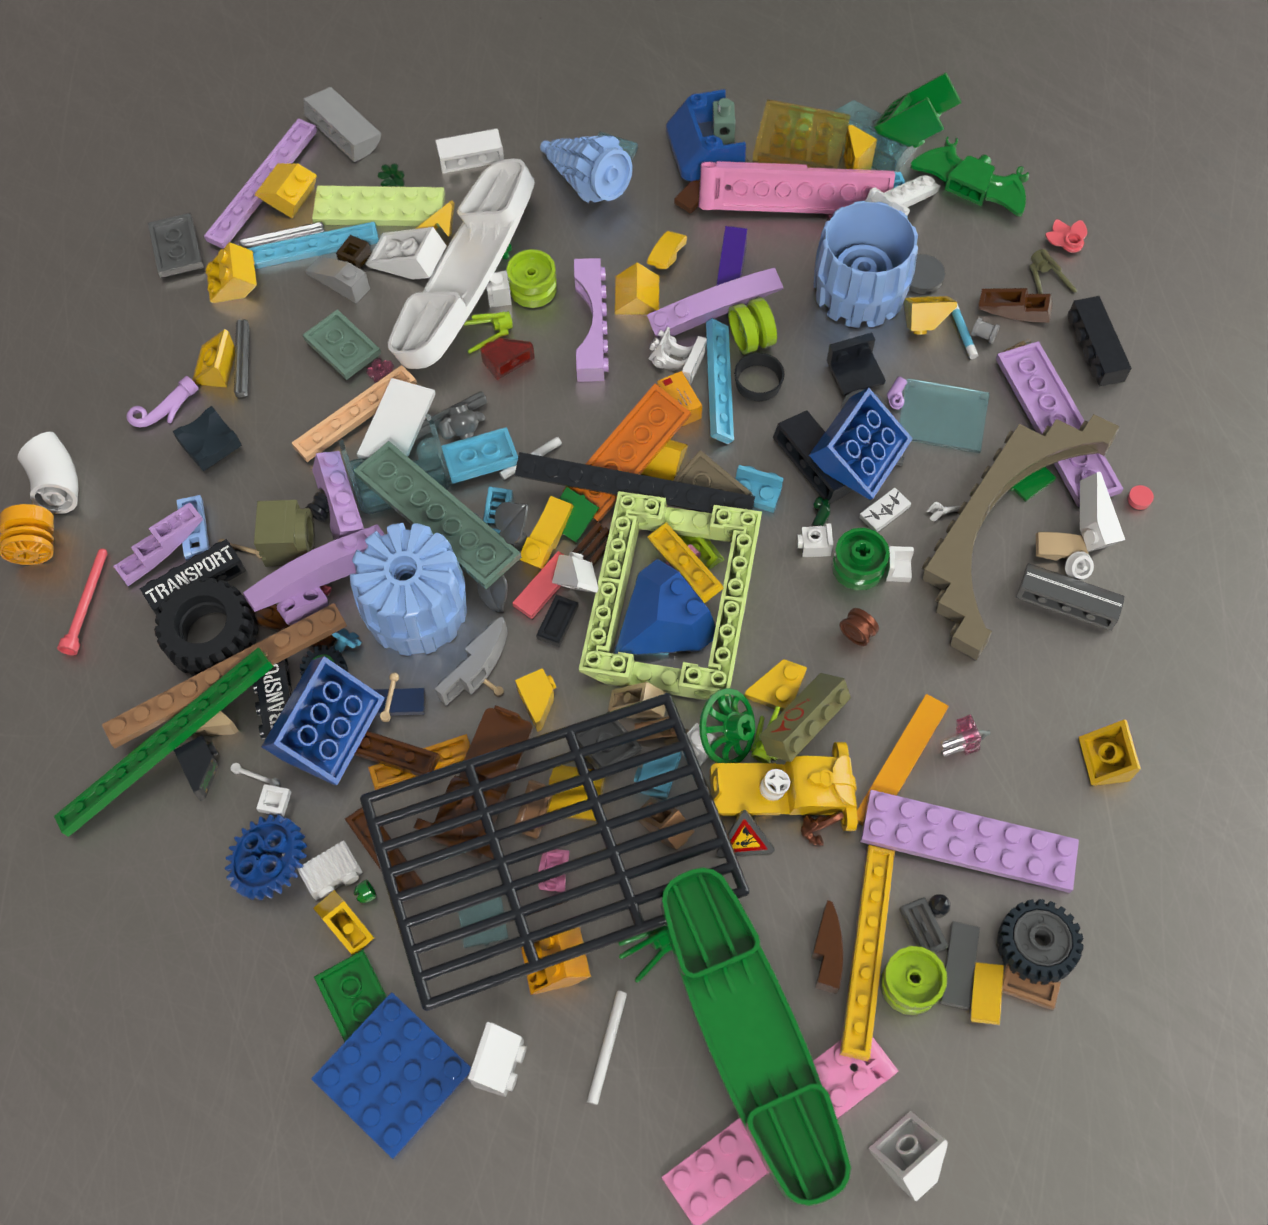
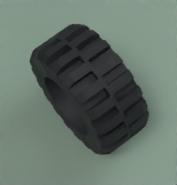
M207 578L205 582H202L201 579L192 581L193 584L187 585L185 583L179 586L180 590L176 593L172 591L168 595L169 600L162 602L159 607L161 614L157 613L155 623L158 626H155L154 631L155 636L158 638L157 643L179 670L184 673L189 672L191 676H195L255 645L257 641L254 637L258 634L255 613L241 592L235 586H230L228 582L223 580L217 582L214 578ZM210 613H223L227 615L224 628L215 638L204 643L187 642L191 626L200 617Z

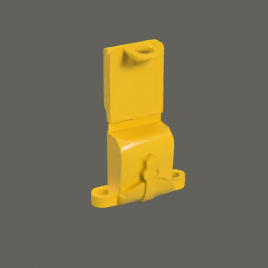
M834 742L832 757L796 756L791 762L786 761L785 764L715 763L709 770L711 795L720 816H739L742 810H746L750 816L780 814L832 815L842 811L844 818L841 820L843 831H856L857 829L856 779L853 776L846 742ZM772 769L784 771L790 779L789 789L782 798L776 801L764 798L759 788L762 779Z

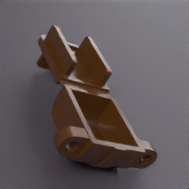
M496 705L494 708L486 709L465 760L530 739L533 731L532 724L529 721L523 720L518 713ZM524 752L475 768L479 781L481 782L516 770ZM462 772L459 776L455 775L451 779L445 793L469 786L466 773ZM511 783L483 792L487 805L504 801ZM470 796L440 806L433 823L417 818L413 828L419 830L478 810L474 797ZM499 814L491 816L494 825ZM481 820L432 836L430 839L433 842L450 847L485 835ZM489 845L464 853L477 859H481L482 855L494 859Z

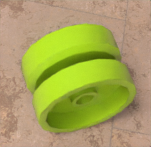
M534 249L521 251L510 259L507 266L510 295L513 300L519 305L529 308L542 307L550 303L557 292L556 268L553 259L543 251Z
M758 297L749 300L747 306L740 303L729 308L728 318L731 333L742 354L746 355L755 352L758 346L767 348L777 343L775 320L764 298Z
M917 946L899 949L885 965L880 978V989L886 1002L896 1011L906 1015H918L927 1012L943 996L947 986V972L943 962L934 952Z

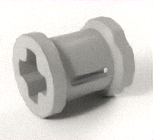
M978 317L971 336L982 337L992 344L998 334L1000 325H992L983 321V318Z

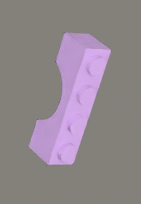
M340 452L316 453L312 471L318 489L324 490L328 500L330 529L333 539L336 540L363 530L364 527Z

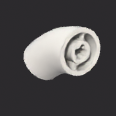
M54 432L41 433L29 440L18 453V461L22 464L29 478L31 488L30 499L34 505L44 507L51 513H68L74 510L78 502L79 488L75 466L65 446Z

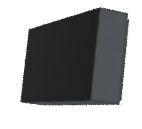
M556 594L538 630L537 639L560 647L579 607V603Z

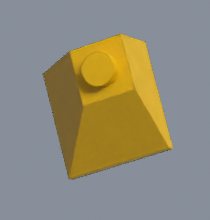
M948 296L906 297L903 302L906 325L909 330L913 331V334H927V330H934L957 307V301Z

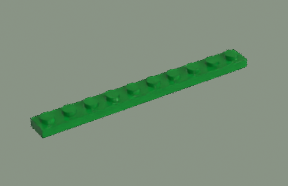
M259 647L54 815L61 833L67 837L72 835L271 670L274 666L266 654Z

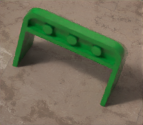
M945 72L892 102L873 127L880 136L907 147L913 146V148H917L925 143V139L944 130L939 117L942 113L961 104V100Z

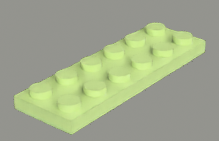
M317 186L312 220L313 223L322 222L323 225H360L375 221L376 226H419L444 206L445 190L444 187Z

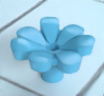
M345 628L332 634L338 640L334 648L341 653L346 646L355 648L362 643L356 633L352 632L349 634V631Z

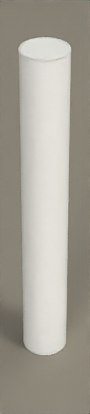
M555 437L529 454L544 456L562 445V442L558 437ZM516 466L500 471L501 478L505 480L515 474Z

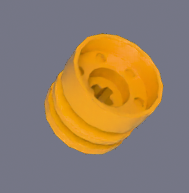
M31 504L12 505L5 508L0 513V556L11 563L20 565L41 564L53 557L54 541L52 536L54 531L53 514L44 507Z

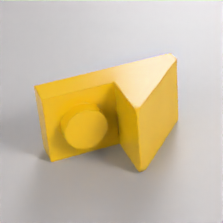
M451 200L415 229L434 227L436 230L438 228L436 224L438 223L449 237L452 234L455 203Z

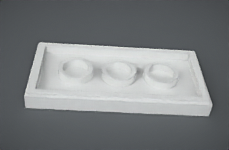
M391 378L358 450V458L368 459L388 441L408 457L435 397V390Z

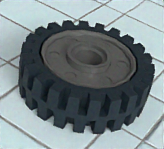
M1033 899L1027 900L1025 903L1021 902L1015 908L1013 907L1003 919L997 937V944L1000 945L998 951L1000 955L1004 956L1002 961L1005 966L1009 964L1011 972L1013 974L1018 972L1020 979L1025 980L1028 978L1032 984H1036L1039 981L1041 985L1058 982L1069 975L1078 964L1084 948V944H1081L1083 934L1079 933V924L1073 923L1074 917L1072 914L1066 915L1064 913L1066 909L1062 906L1059 909L1055 908L1056 903L1052 901L1045 904L1044 899H1038L1036 902ZM1035 937L1042 939L1045 946L1039 945L1035 941Z

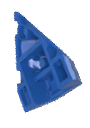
M656 559L638 573L614 654H618V652L637 655L676 653L678 651L694 652L702 650L713 641L716 625L712 614L679 571Z

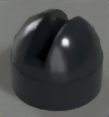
M934 895L928 902L935 917H944L950 911L951 903L945 895ZM941 899L944 901V904L939 911L935 908Z

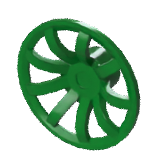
M731 688L720 689L713 693L706 701L700 716L699 730L701 743L706 754L715 763L741 762L749 753L754 741L755 718L748 699L741 692ZM725 695L734 696L731 701V709L725 701ZM717 699L719 701L721 709L726 715L721 714L712 708L713 703ZM739 700L742 701L747 709L742 713H739L737 707ZM708 714L716 720L723 722V725L706 727ZM723 732V735L714 740L711 745L709 744L707 733ZM740 741H748L744 750L740 747ZM726 742L722 750V758L715 754V750ZM733 746L738 756L729 760V751Z

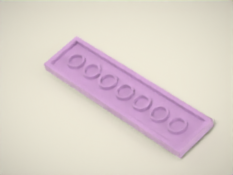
M1039 341L997 354V363L1037 433L1042 435L1048 425L1052 426L1056 419L1080 429L1084 419ZM1101 454L1077 456L1054 463L1078 507H1080V480L1097 472H1101L1110 497L1121 494L1123 490L1106 457Z
M870 790L860 842L1070 893L1074 887L1079 839Z

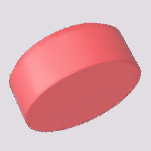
M1143 485L1133 487L1127 496L1130 506L1137 510L1147 509L1154 499L1153 492Z

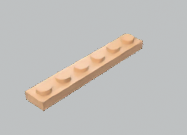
M402 365L293 441V448L306 462L310 461L316 456V453L323 452L376 413L391 378L417 385L416 379Z

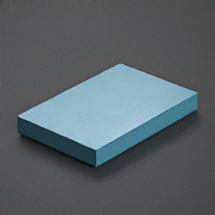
M507 427L440 446L452 484L516 466L518 461V455Z

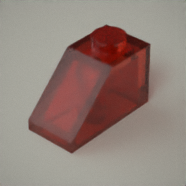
M498 338L480 348L482 362L497 380L535 358L533 344L528 341Z

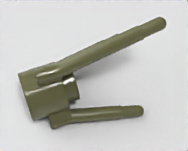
M1040 249L1031 256L1033 263L1029 268L1033 272L1038 294H1043L1038 271L1044 273L1051 268L1073 293L1077 292V289L1061 272L1062 268L1049 255L1046 249Z

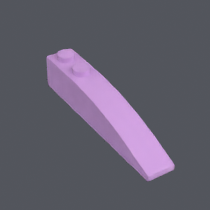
M774 267L696 293L647 314L656 338L659 339V331L662 330L664 332L667 327H670V335L675 336L701 325L711 318L715 319L728 313L731 306L740 303L747 305L749 300L766 297L784 288Z
M376 524L322 545L272 572L244 591V597L255 612L346 577L350 573L354 574L356 569L352 558L356 550L364 552L368 547L365 542L366 538L375 531L381 536L385 534Z

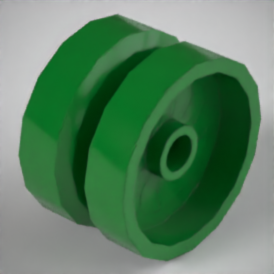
M853 528L845 532L838 539L832 561L833 574L838 582L846 588L857 591L868 590L876 586L883 578L889 559L888 543L882 535L871 529Z

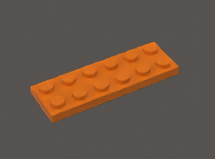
M655 383L587 461L586 465L640 475L692 414ZM568 487L579 495H585L588 501L600 508L594 516V519L598 522L602 520L616 503L617 496Z

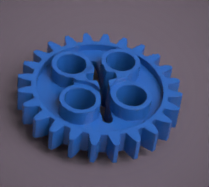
M269 814L267 820L262 816L259 817L258 824L251 821L249 830L242 828L243 836L241 838H234L237 842L236 846H229L233 854L226 857V860L231 862V864L225 867V870L230 872L226 879L232 882L230 886L237 890V893L251 900L257 898L262 901L264 896L271 899L273 898L274 890L281 894L282 885L285 884L290 887L289 879L291 877L298 878L295 872L296 868L304 867L299 863V860L307 856L301 851L307 847V844L302 841L305 835L300 832L301 828L288 818L285 819L281 815L274 817Z

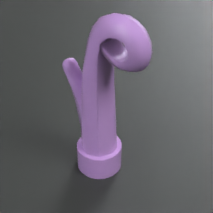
M185 376L178 382L179 385L149 414L143 407L134 406L127 412V420L131 425L140 428L149 426L168 414L167 422L172 423L182 403L189 396L196 393L199 388L188 376ZM137 413L142 414L141 419H136L134 416Z

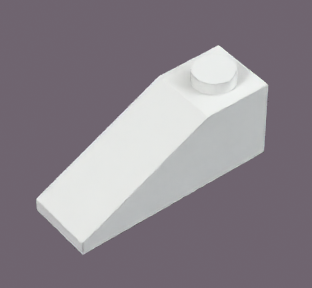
M1101 472L1080 480V531L1088 552L1106 548L1125 540Z

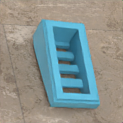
M496 487L488 488L483 521L487 525L488 523L495 524V519L490 518V515H495L496 510H491L492 506L498 507L501 502L493 501L494 498L505 499V502H512V490ZM492 528L500 535L501 531L499 529Z

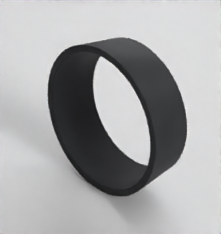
M760 352L748 354L741 358L735 366L736 387L740 394L749 400H769L781 388L785 376L783 365L770 354ZM765 366L775 372L779 384L767 392H753L743 387L738 378L748 367Z

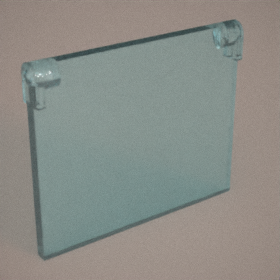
M907 378L908 383L905 387L900 424L913 438L912 441L980 453L990 393Z

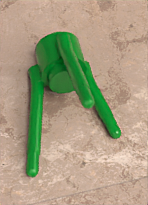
M665 926L618 943L619 946H623L647 937V939L619 955L620 959H624L649 944L655 950L661 949L638 974L635 982H640L656 963L672 950Z

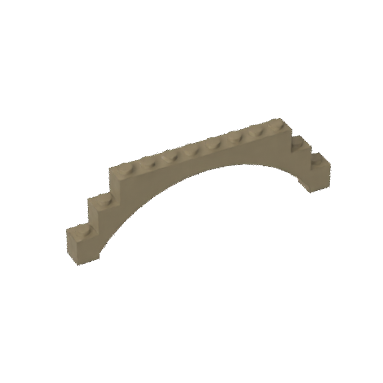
M1093 414L1089 422L1084 421L1080 429L1056 419L1052 426L1048 425L1042 435L1021 424L1018 425L1015 431L1011 430L1004 441L1006 443L1005 447L997 450L993 458L995 462L992 467L988 465L981 476L982 482L980 485L977 483L974 485L970 493L971 499L968 503L963 502L958 511L960 516L956 521L952 520L946 530L947 536L945 539L940 538L934 548V551H936L932 558L928 556L922 566V570H924L923 580L941 589L935 601L938 603L936 613L956 623L950 632V636H952L951 647L977 660L989 642L992 633L991 630L986 628L978 610L971 575L974 543L991 509L1014 485L1043 467L1077 456L1090 454L1105 456L1115 440L1120 426Z

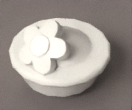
M1078 551L1073 553L1065 563L1067 576L1080 581L1088 578L1094 569L1091 557L1085 552Z

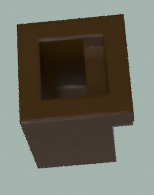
M350 235L338 249L336 255L339 261L349 262L360 269L369 259L371 250L368 242Z

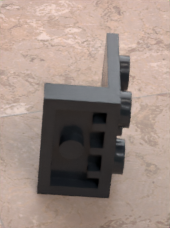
M872 332L829 344L826 361L843 396H847L849 393L859 389L865 390L881 386L886 382L872 353L875 343V337Z

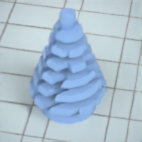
M614 136L574 138V140L562 138L552 140L551 142L545 140L540 145V150L546 154L548 160L587 203L589 201L596 203L602 200H615L624 193L629 185L632 176L631 158L618 145L620 141Z

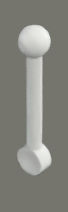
M239 763L231 765V771L234 774L242 773L269 783L271 786L278 787L280 784L279 779H270L246 770Z

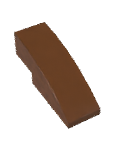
M1027 288L982 289L979 309L988 313L1019 321L1050 323L1053 306L1051 294H1028Z
M827 900L811 958L821 961L815 988L837 994L843 971V942L834 904L832 901Z

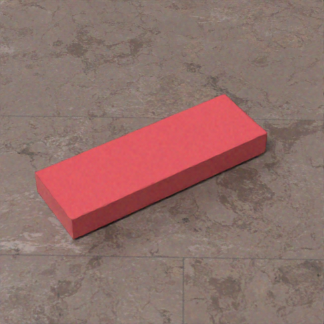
M559 551L512 602L513 607L530 619L536 616L561 587L552 583L559 555H564Z

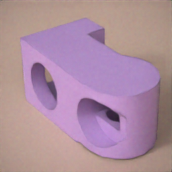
M320 587L279 602L277 610L286 624L293 625L327 607L328 600Z

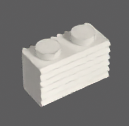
M341 841L325 852H322L321 855H317L312 860L307 861V863L303 864V868H297L315 901L318 899L323 900L333 890L343 884L345 886L353 884L359 879L358 875L363 873L345 841Z

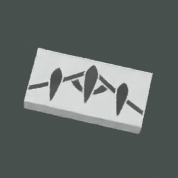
M893 488L860 513L859 518L871 530L879 532L909 509L911 502L896 488Z

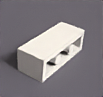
M498 128L436 140L442 173L492 165L497 161L504 160Z

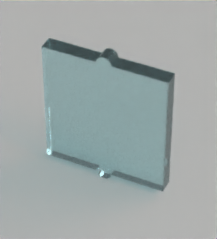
M499 897L459 911L461 927L504 913L502 898ZM506 924L464 938V948L482 944L488 946L489 943L509 939Z

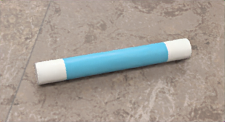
M957 304V307L951 314L969 358L975 359L978 357V353Z

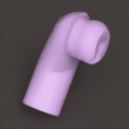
M899 376L887 393L889 404L893 409H900L904 405L902 391L908 382Z

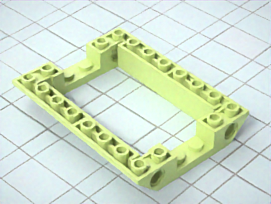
M618 491L598 580L599 589L594 598L579 672L607 685L627 687L648 682L671 695L707 700L720 689L731 688L762 511L714 505L712 513L667 507L666 498ZM667 522L677 535L731 542L723 585L724 589L722 590L708 668L698 667V664L683 662L682 669L635 662L633 654L613 653L639 529L655 531Z

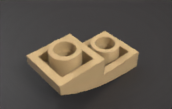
M1038 532L1035 534L1036 556L1057 561L1061 558L1068 559L1070 555L1078 551L1088 554L1081 535L1057 532Z

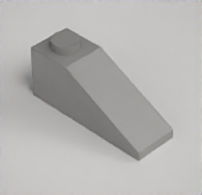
M318 257L305 270L306 274L354 303H357L370 290L366 272L349 262Z

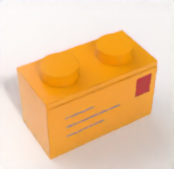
M682 371L657 381L659 387L691 412L692 415L682 426L702 419V404Z

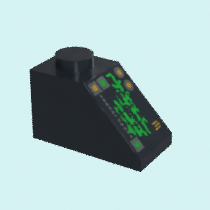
M201 735L174 749L186 778L200 801L206 798L219 766L215 757L219 755L217 748L212 741L208 743Z

